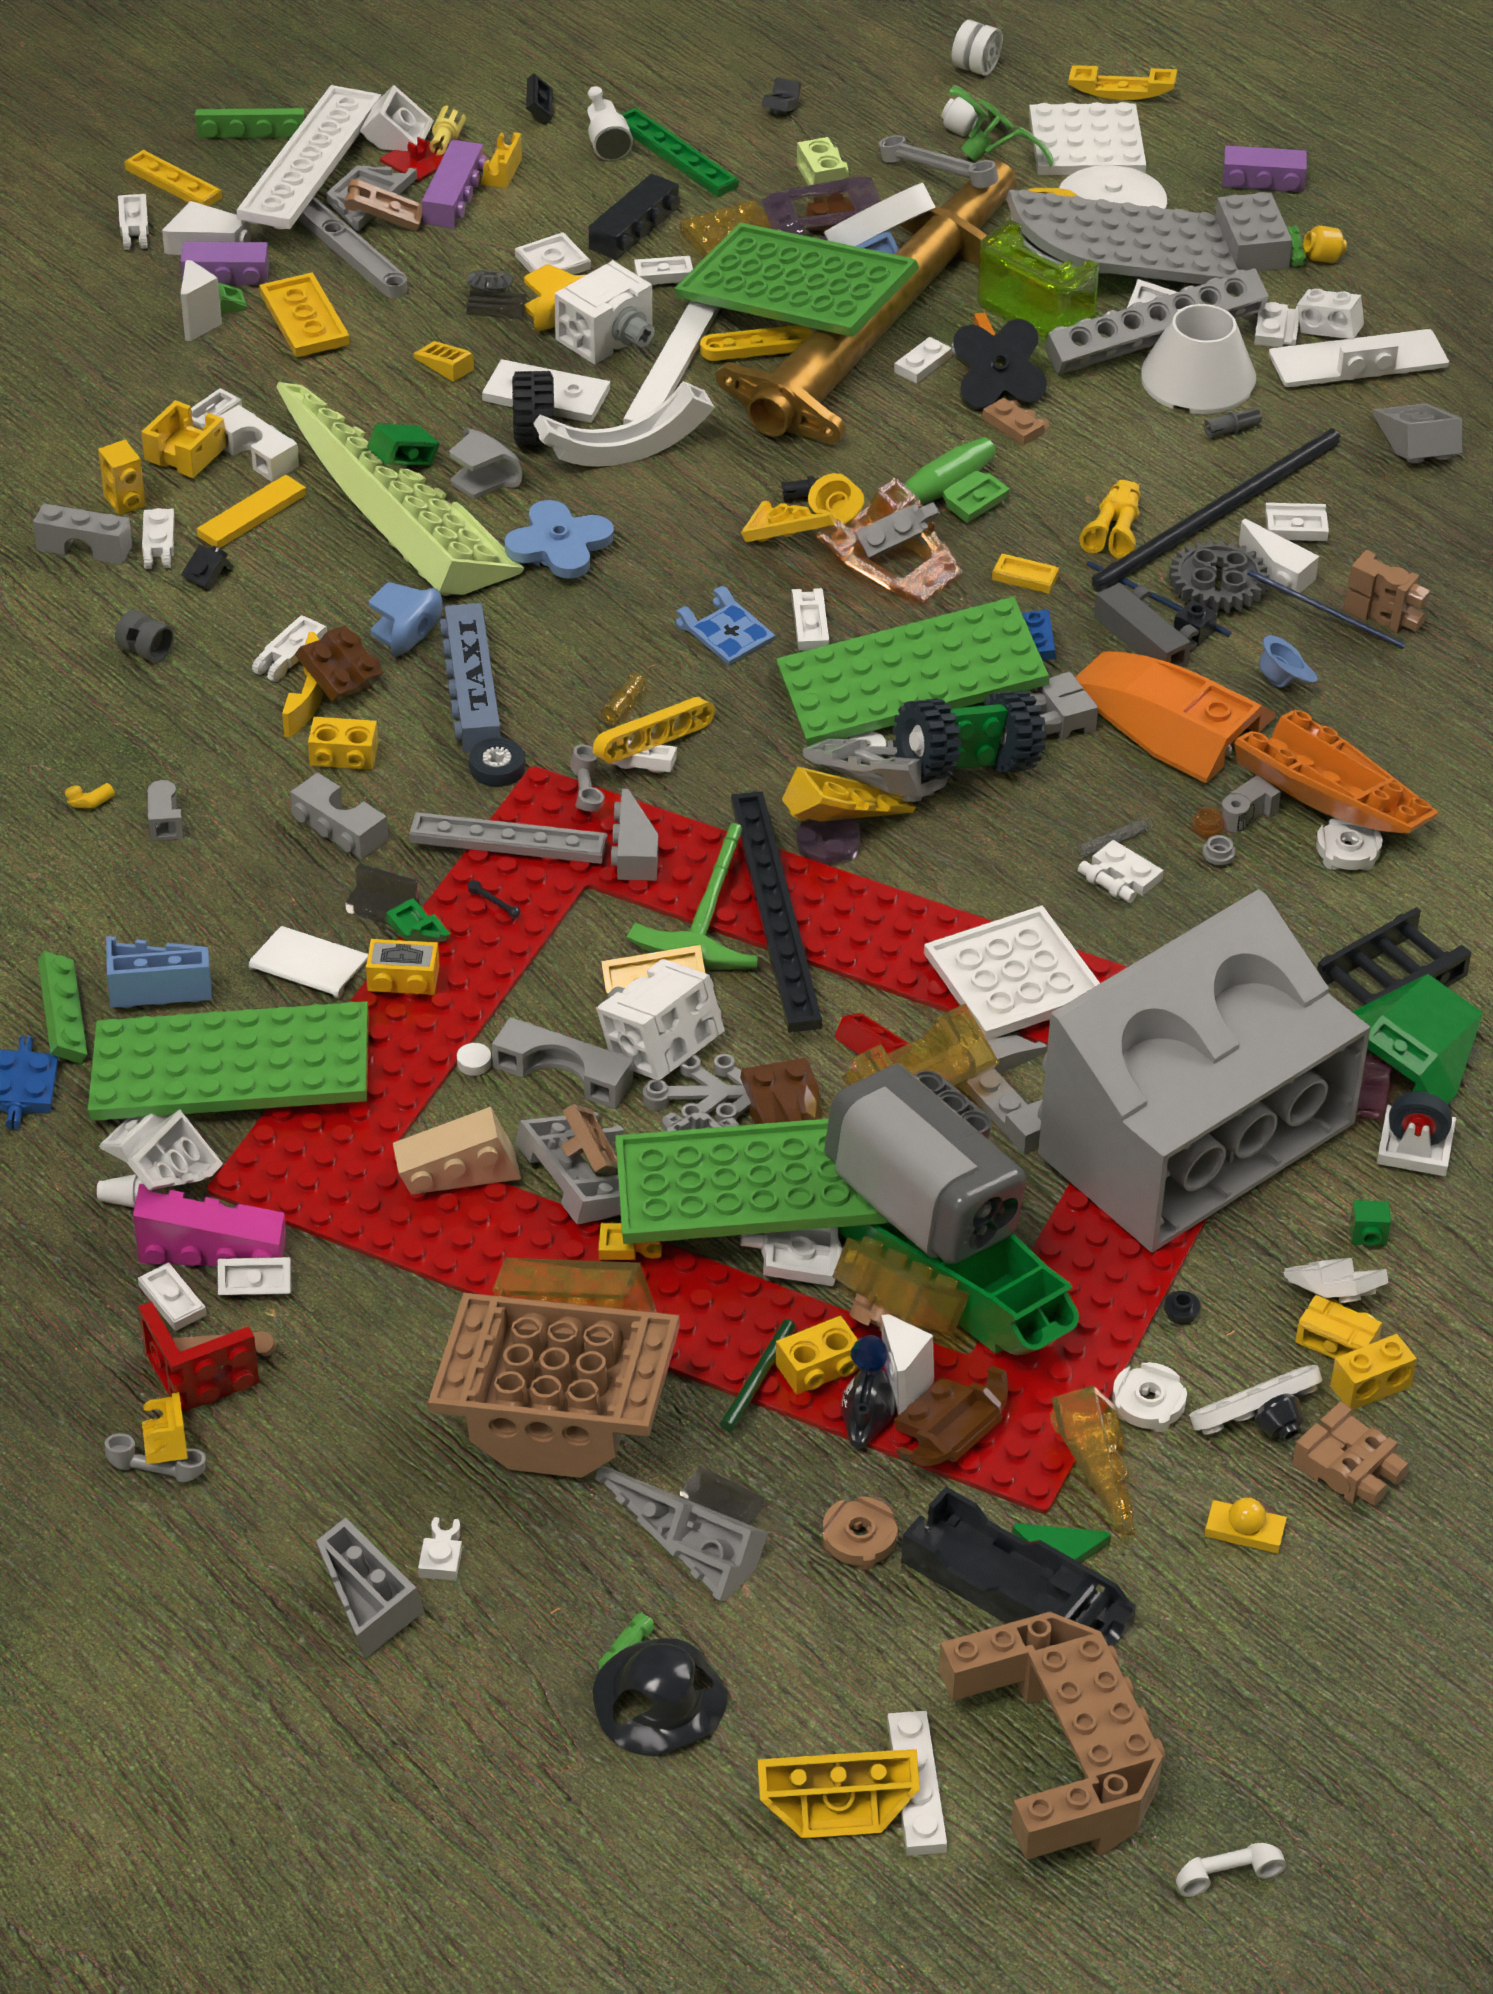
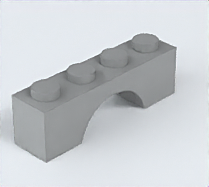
M512 1017L508 1019L492 1043L494 1068L523 1078L534 1071L545 1068H558L569 1071L582 1081L586 1100L615 1110L633 1084L632 1058Z

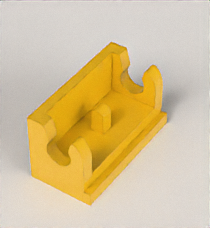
M514 132L511 140L512 145H507L504 142L503 133L499 134L497 150L491 161L487 160L483 166L481 185L508 188L522 160L521 133Z
M179 1392L172 1393V1397L147 1401L143 1405L145 1411L159 1409L163 1414L158 1419L151 1418L142 1422L146 1464L188 1459Z

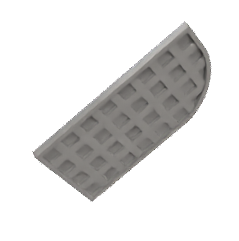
M1009 189L1006 197L1016 226L1023 235L1046 253L1076 267L1095 272L1195 284H1205L1213 278L1222 279L1238 271L1215 215L1208 212L1196 213L1183 209H1163L1153 205L1149 207L1139 206L1129 202L1115 203L1104 199L1091 200L1079 196L1067 197L1054 193H1035L1025 189L1020 191Z

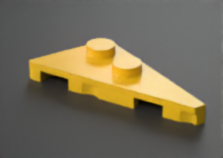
M762 501L741 531L745 542L755 540L764 542L776 536L783 535L784 537H789L797 532L835 525L837 520L832 512H827V510L819 509L816 511V514H811L808 507L788 506L787 504L780 503L773 508L769 501Z

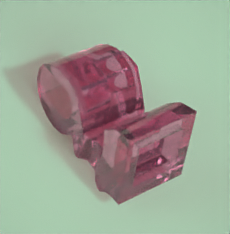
M1366 1055L1356 1116L1383 1120L1392 1066L1380 1057Z

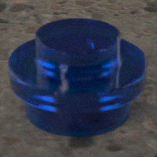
M867 1335L854 1343L851 1349V1358L859 1368L865 1367L869 1368L870 1371H877L885 1365L888 1359V1351L885 1343L879 1337Z

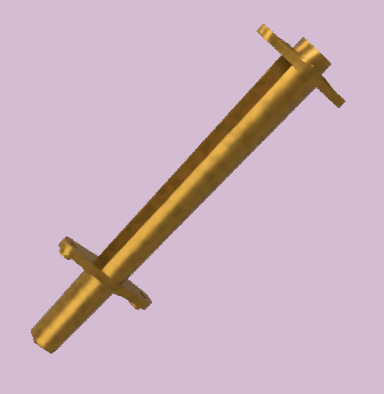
M994 161L998 174L997 183L984 188H976L971 185V180H969L940 208L935 206V209L911 221L908 220L900 224V226L912 233L913 236L894 255L917 259L919 269L854 337L816 329L772 373L727 362L716 372L718 385L747 407L751 423L765 435L775 437L789 432L818 439L828 444L839 442L846 433V426L840 417L830 412L820 403L954 257L983 266L992 271H999L1008 263L1010 256L1008 249L1002 243L994 240L979 229L1003 204L1009 189L1014 190L1016 188V171L1012 170L1004 162Z

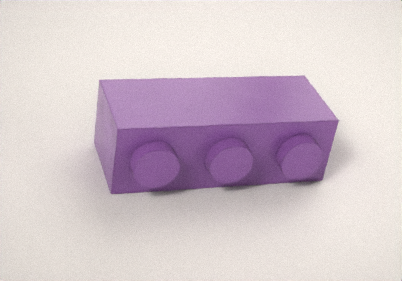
M1225 145L1222 187L1304 192L1307 151Z
M183 242L180 260L182 282L186 260H192L216 276L218 283L226 285H260L267 283L269 273L268 242Z

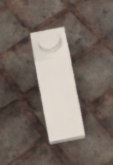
M1247 519L1241 521L1239 546L1245 545L1247 546L1246 553L1255 551L1256 558H1263V565L1268 567L1267 574H1269V579L1299 593L1316 580L1318 555Z

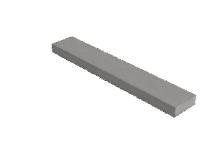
M415 812L409 833L410 843L602 864L607 845V833Z

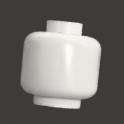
M957 97L955 100L950 99L942 111L941 118L944 119L943 125L945 128L961 137H965L973 130L978 115L972 105L964 99Z

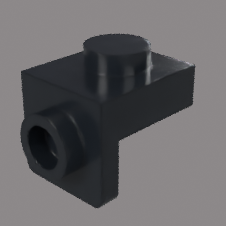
M781 77L775 78L773 93L764 95L762 106L770 107V112L785 115L787 111L797 109L801 82Z
M199 544L181 576L187 581L209 591L221 570L224 568L231 572L234 566L226 559L228 554L220 548L212 546L209 549Z

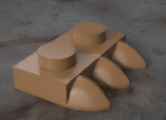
M1002 398L983 409L982 419L1022 445L1041 436L1049 429V420L1036 419L1035 411L1031 409L1022 410L1021 404L1017 400L1008 401Z

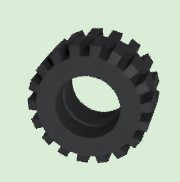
M515 371L512 377L514 441L517 445H545L539 439V433L533 423L539 415L555 420L554 377L551 371Z

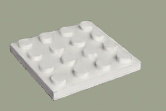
M1095 102L1092 104L1040 103L1029 105L1031 132L1046 145L1053 156V165L1049 167L1045 154L1033 142L1038 175H1071L1085 168L1105 165L1128 167L1146 174V160L1136 104L1126 102L1102 104Z
M1043 905L924 944V955L985 1040L1049 1020L1051 1012L1100 984Z

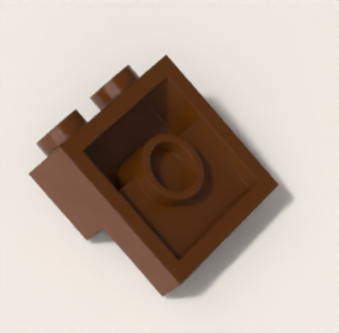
M346 625L327 631L318 641L300 646L294 654L332 702L371 688L384 673L381 670L379 660L368 654L362 646L360 636L351 632Z

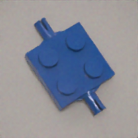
M25 1035L19 1038L18 1051L0 1050V1110L8 1113L5 1125L10 1130H12L13 1120L14 1130L20 1128L22 1114L32 1112L51 1113L58 1057L50 1053L32 1052L34 1039L31 1036H27L26 1044Z

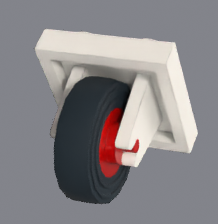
M1410 1092L1398 1097L1392 1106L1387 1105L1377 1164L1446 1176L1456 1117H1452L1451 1109L1447 1103L1438 1096L1426 1092Z

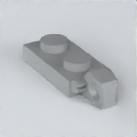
M934 502L921 508L914 504L855 531V536L867 559L871 560L921 536L922 532L929 528L927 523L937 519L939 512Z

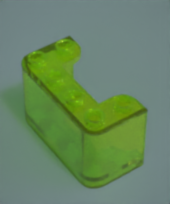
M1009 220L981 240L977 300L982 306L1008 320L1023 319L1030 322L1036 328L1038 335L1045 339L1057 327L1064 326L1066 328L1073 326L1085 318L1095 319L1099 264L1088 259L1085 261L1084 266L1078 267L1072 266L1073 262L1067 260L1059 266L1023 248L1022 225L1013 220Z

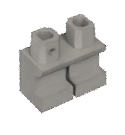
M1070 671L1049 678V685L1038 687L1036 693L1030 694V696H1034L1037 699L1035 706L1040 705L1042 709L1040 717L1045 719V724L1042 727L1043 731H1046V735L1056 732L1061 740L1070 735L1072 730L1079 728L1084 734L1096 731L1098 706L1087 692L1083 691V687Z

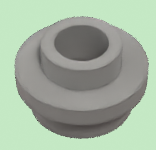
M1216 835L1210 837L1204 844L1202 854L1208 862L1215 865H1224L1234 859L1235 848L1229 838Z

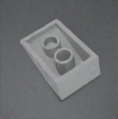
M1427 403L1373 409V416L1397 455L1406 458L1407 462H1424L1425 457L1433 456L1434 459L1445 460L1452 458V454L1462 453V418Z

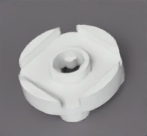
M1337 818L1330 819L1329 825L1324 828L1322 825L1318 830L1316 849L1323 858V864L1329 869L1370 870L1375 866V861L1381 853L1382 836L1379 830L1374 829L1373 831L1370 828L1358 826ZM1345 841H1351L1352 845L1345 844Z
M1148 1362L1141 1363V1368L1131 1371L1130 1367L1119 1373L1114 1382L1112 1395L1114 1413L1117 1418L1125 1420L1134 1426L1151 1429L1155 1432H1164L1168 1430L1171 1423L1177 1421L1183 1414L1187 1397L1186 1388H1183V1385L1179 1382L1180 1376L1167 1366ZM1149 1392L1155 1393V1399H1146L1141 1394L1147 1395Z

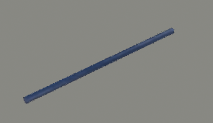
M1088 561L1086 566L1098 572L1104 569L1091 561ZM1125 578L1118 581L1132 589L1139 587V585ZM1153 592L1148 596L1178 612L1183 609V607ZM1216 624L1217 632L1227 637L1232 634L1231 631Z
M1251 569L1247 573V575L1391 644L1402 649L1406 646V643Z

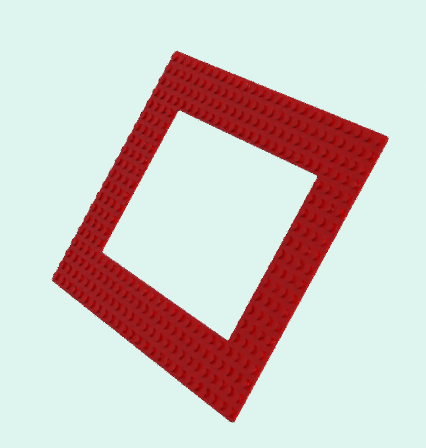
M532 766L527 770L490 820L607 833V845L602 864L466 849L422 907L428 916L435 914L450 932V939L437 942L439 971L435 995L368 991L366 979L349 1001L368 1002L367 1101L267 1108L208 1185V1194L212 1197L236 1206L243 1204L283 1212L285 1225L463 1293L679 1315L680 1327L668 1371L735 1397L784 1319H790L796 1324L793 1335L841 1315L862 1345L861 1369L863 1367L884 1370L886 1374L883 1364L882 1331H879L880 1327L871 1322L867 1326L855 1320L849 1315L850 1311L660 1241L662 1243V1254L659 1258H648L640 1252H636L635 1260H599L598 1250L601 1223L611 1222L602 1219L576 1224L562 1204L504 1182L411 1195L400 1177L393 1143L404 1138L457 1066L458 1050L462 1046L473 1043L583 892L592 889L692 924L713 873V866L716 865L724 843L723 838L726 837L728 832L636 800L658 833L657 880L618 879L617 866H611L612 846H618V844L613 843V824H620V821H614L615 802H621V795L592 785V787L600 790L604 795L601 810L596 812L581 810L575 806L579 793L578 780L537 766ZM739 839L738 846L735 848L728 867V874L725 875L708 930L767 950ZM778 848L808 965L971 1021L924 955V944L993 921ZM473 880L479 881L481 888L511 907H519L521 910L520 916L513 919L508 915L507 911L479 893H470L468 891V883ZM401 936L397 939L401 941H406ZM1075 949L1100 983L1127 968V966ZM1050 1019L1019 1029L1016 1032L1020 1033V1037L1033 1043L1042 1042L1048 1048ZM1070 1182L1031 1251L1073 1287L1067 1292L1079 1313L1077 1326L1041 1349L1027 1355H1014L1005 1350L995 1354L980 1341L977 1342L975 1348L969 1354H963L933 1343V1384L942 1377L968 1387L972 1383L985 1386L988 1378L987 1370L994 1366L1006 1370L1008 1382L1007 1402L1001 1412L1002 1420L956 1462L946 1460L932 1466L912 1465L1041 1514L1048 1513L1113 1395L1115 1379L1121 1371L1128 1367L1208 1217L1151 1253ZM775 1361L750 1403L849 1440L840 1406L848 1384L861 1369L849 1376L839 1377L824 1383L817 1389H809L796 1395L776 1366ZM895 1408L894 1416L890 1422L865 1447L902 1460L896 1451L900 1447L913 1451L919 1446L917 1438L897 1431L894 1419L898 1416V1411Z

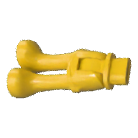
M1119 480L1117 484L1110 488V492L1099 505V515L1094 521L1085 526L1080 534L1079 543L1086 552L1098 553L1102 551L1107 540L1111 520L1117 521L1110 533L1108 543L1109 551L1113 557L1120 559L1135 550L1136 541L1130 527L1140 514L1138 509V502L1141 496L1139 484Z

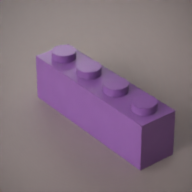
M451 140L422 199L423 224L455 229L459 219L464 217L466 204L472 200L473 189L478 187L480 174L483 172V166L487 161V156L483 153V144Z

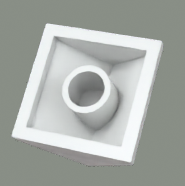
M186 260L181 288V304L185 341H192L221 325L222 320L218 278L192 260Z
M886 1314L881 1315L883 1364L894 1393L895 1405L899 1415L926 1392L934 1382L933 1335L892 1315Z

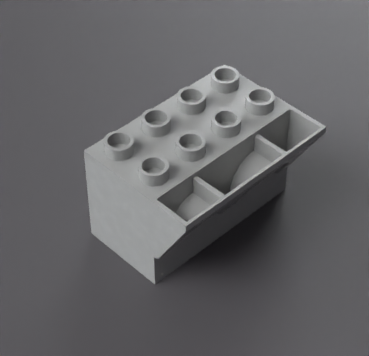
M1258 889L1051 1012L1048 1049L1042 1062L1045 1082L1043 1101L1038 1109V1118L1041 1120L1038 1154L1152 1253L1355 1123L1371 1027L1329 994V987L1268 896Z

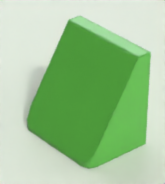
M218 283L221 314L246 310L247 304L241 289Z

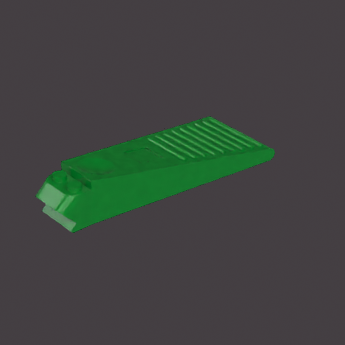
M891 1223L838 1227V1233L995 1354L1001 1350L1014 1355L1030 1354L1070 1332L1077 1326L1079 1313L1067 1292L1073 1288L1071 1284L1049 1268L1013 1233L1008 1238L960 1263L948 1264L940 1257H929Z

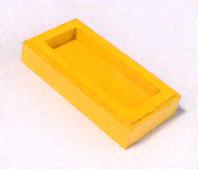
M1001 554L992 571V580L1050 594L1058 578L1059 567Z

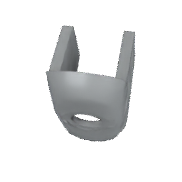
M464 428L463 439L449 450L450 457L465 466L451 478V485L472 499L502 487H517L522 481V465L517 455L496 439L478 430Z

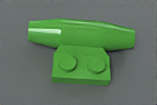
M981 437L952 448L920 468L897 490V498L905 508L914 504L921 506L943 497L947 504L946 507L966 523H969L1007 499L1010 489L990 473L979 472L996 455V449L991 440Z

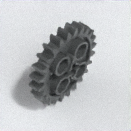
M1208 539L1207 545L1203 546L1197 541L1195 548L1186 545L1185 552L1178 551L1177 558H1172L1169 572L1170 586L1174 587V594H1181V601L1194 600L1206 607H1213V610L1216 612L1220 608H1224L1227 613H1230L1231 607L1242 611L1243 604L1252 607L1253 600L1259 602L1261 595H1265L1267 587L1266 583L1247 575L1248 571L1251 569L1268 578V567L1263 565V558H1256L1255 551L1246 553L1247 546L1245 545L1235 548L1234 541L1229 545H1224L1222 539L1219 540L1218 544H1213ZM1217 561H1222L1220 591H1215Z

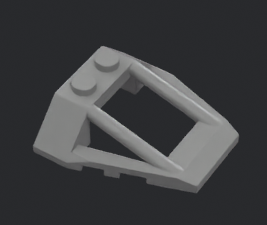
M826 739L803 749V757L809 761L829 767L889 794L902 795V800L921 801L923 796L934 795V791L945 787L948 777L944 779L921 781V759L901 757L885 759L876 755H895L897 747H893V740H888V746H867V739Z

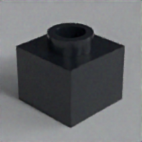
M1192 600L1175 615L1174 628L1180 631L1184 626L1191 624L1199 631V634L1193 636L1192 639L1197 642V646H1200L1216 631L1218 612Z

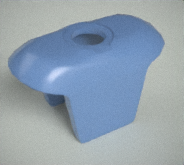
M391 582L386 583L369 600V607L383 615L371 628V636L391 647L393 658L407 653L424 639L441 617L443 601L438 589L418 590Z

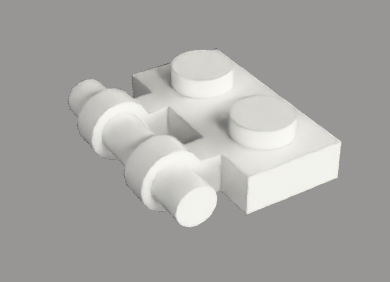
M1115 840L1109 842L1092 856V865L1087 861H1083L1078 867V872L1085 875L1088 882L1095 886L1101 885L1109 890V895L1117 900L1122 898L1128 903L1134 901L1137 893L1143 896L1162 881L1164 872L1161 868Z

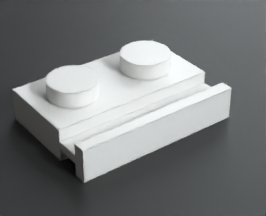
M1276 302L1266 303L1264 310L1258 312L1254 345L1283 347V344L1295 346L1299 323L1298 306H1296V309H1289L1288 305Z
M1266 503V529L1286 540L1327 541L1329 529L1327 513L1325 512L1326 504Z

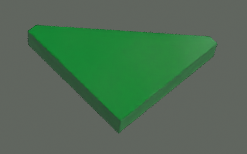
M1019 1523L1012 1526V1534L1026 1542L1041 1540L1080 1563L1108 1545L1111 1539V1534L1107 1531Z

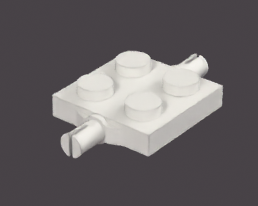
M838 1227L764 1233L763 1235L745 1234L741 1235L740 1246L761 1249L764 1257L763 1275L828 1286L834 1285L836 1267L839 1261L860 1265L862 1250L841 1247L838 1239Z

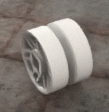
M966 20L959 28L953 43L951 56L953 65L961 69L971 70L983 76L989 75L995 68L1003 44L1002 31L992 26H984L982 23L973 20Z

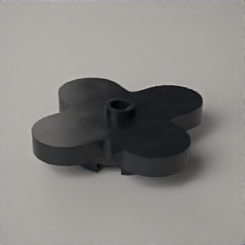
M1014 319L1007 322L997 335H992L978 325L963 326L955 333L952 341V352L959 362L969 368V372L962 380L959 390L960 398L968 408L983 411L984 408L995 403L1000 396L1004 395L1012 400H1017L1021 405H1032L1042 398L1047 386L1046 377L1038 367L1028 360L1034 353L1039 340L1038 332L1033 324L1023 319Z

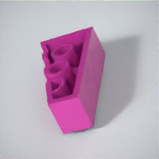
M139 1184L133 1220L139 1263L166 1264L169 1262L170 1264L189 1266H218V1259L282 1258L284 1256L286 1226L283 1212L238 1204L235 1208H231L220 1203L219 1199L205 1197L204 1202L183 1198L184 1192L169 1190L168 1195L151 1192L144 1184Z

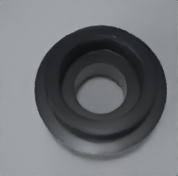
M1175 1291L1166 1297L1164 1310L1172 1322L1184 1325L1191 1323L1198 1316L1201 1305L1199 1299L1194 1294L1187 1291Z

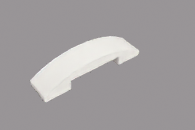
M922 182L851 216L826 230L824 235L827 241L856 246L935 209V205Z

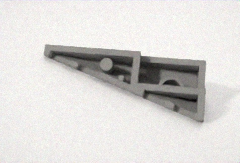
M608 1467L598 1468L595 1479L600 1483H604L616 1495L615 1499L621 1505L627 1506L638 1517L637 1521L672 1556L678 1557L691 1570L690 1574L696 1580L702 1581L713 1592L712 1596L715 1599L726 1601L757 1568L768 1532Z

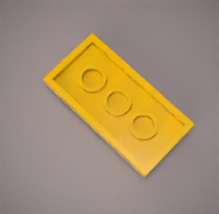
M313 272L259 285L260 295L295 357L309 356L313 353L334 350L350 345V335Z

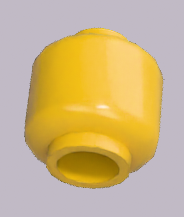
M1317 225L1306 233L1303 247L1311 261L1333 264L1340 256L1344 255L1347 243L1338 228Z

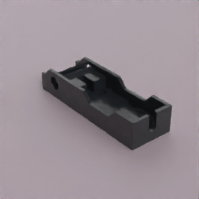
M947 1486L929 1504L928 1521L925 1527V1517L920 1515L903 1534L901 1558L903 1564L1006 1624L1052 1612L1090 1628L1100 1629L1107 1645H1113V1647L1116 1646L1134 1624L1136 1604L1129 1601L1118 1584L1041 1540L1026 1542L988 1520L977 1503ZM1098 1585L1104 1587L1101 1593L1096 1590Z

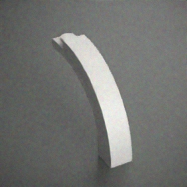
M683 381L674 393L656 409L624 425L607 429H580L559 423L543 415H539L533 424L539 433V439L545 445L553 447L558 459L583 466H614L644 459L672 446L692 432L706 419L715 407L705 390Z

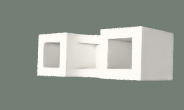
M237 405L219 416L224 418L227 447L224 450L232 456L245 450H251L253 470L271 482L299 467L297 443L276 430L272 425L258 418L254 413Z

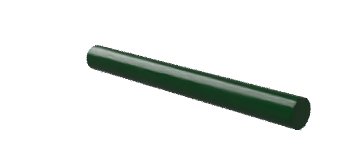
M783 1320L720 1422V1426L725 1431H733L776 1361V1341L792 1335L796 1328V1324L792 1320Z

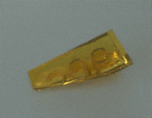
M1093 1385L1052 1398L1054 1411L1050 1413V1418L1055 1432L1060 1433L1115 1525L1127 1536L1134 1535L1135 1528L1131 1497L1125 1485H1122V1480L1128 1478V1470L1119 1452L1125 1451V1444L1117 1407Z

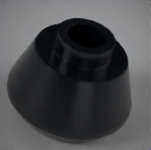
M1288 1393L1278 1395L1265 1402L1256 1411L1255 1425L1272 1439L1280 1438L1282 1441H1287L1301 1431L1300 1425L1303 1423L1301 1405L1298 1397Z

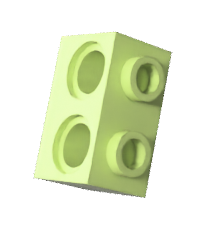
M825 137L797 142V167L814 195L830 193L832 185H838L840 190H845V178L849 176L848 166L846 162L841 160L838 148L833 146L830 139Z

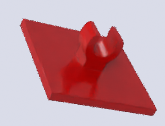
M417 137V145L408 142V151L393 150L381 157L380 162L388 167H392V169L399 173H407L408 168L417 169V179L415 182L419 183L436 173L444 154H436L439 147H436L433 153L429 147L430 142Z

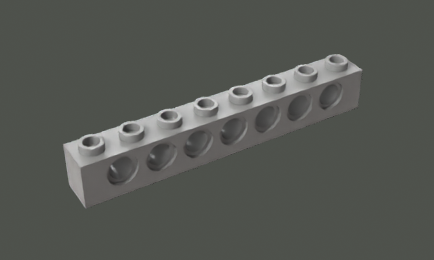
M1255 268L1247 271L1238 270L1231 274V276L1222 279L1213 278L1205 284L1196 287L1187 286L1177 293L1171 295L1162 294L1146 303L1136 302L1127 309L1120 311L1111 310L1101 317L1092 320L1085 318L1076 325L1066 328L1064 326L1057 327L1048 334L1044 348L1059 376L1155 345L1178 311L1177 309H1182L1189 305L1205 304L1203 301H1206L1211 305L1225 309L1234 319H1238L1263 311L1269 295ZM1228 293H1232V294L1236 295L1237 297H1233V296L1229 295ZM1152 317L1157 318L1160 321H1155L1152 319ZM1100 334H1105L1108 338L1102 337ZM1073 342H1079V343H1081L1083 346H1078V345L1074 344Z

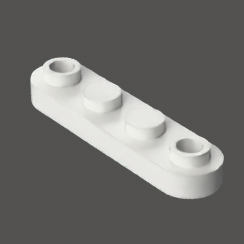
M1309 1365L1292 1370L1195 1410L1189 1415L1194 1430H1202L1204 1435L1212 1434L1224 1429L1223 1423L1234 1419V1421L1238 1422L1255 1416L1254 1410L1278 1395L1285 1393L1292 1395L1296 1393L1297 1396L1312 1393L1318 1389L1316 1384L1322 1381L1318 1365Z

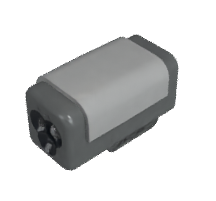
M894 1064L844 1088L835 1096L830 1107L824 1154L836 1164V1173L929 1257H940L948 1264L960 1263L1008 1238L1017 1227L1026 1183L1025 1172L989 1140L992 1124L989 1116L940 1074L930 1070H923L912 1074L903 1065Z

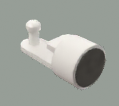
M591 87L588 91V96L593 103L587 110L591 121L588 134L594 152L603 160L621 159L629 153L633 145V138L627 121L616 112L610 100L602 98L603 92L600 87Z

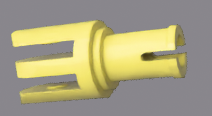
M449 106L442 107L432 128L434 138L430 142L429 147L433 153L436 147H439L437 155H442L446 152L451 140H457L466 121V116L463 114L458 124L454 122L458 113L455 109H453L449 119L444 118Z

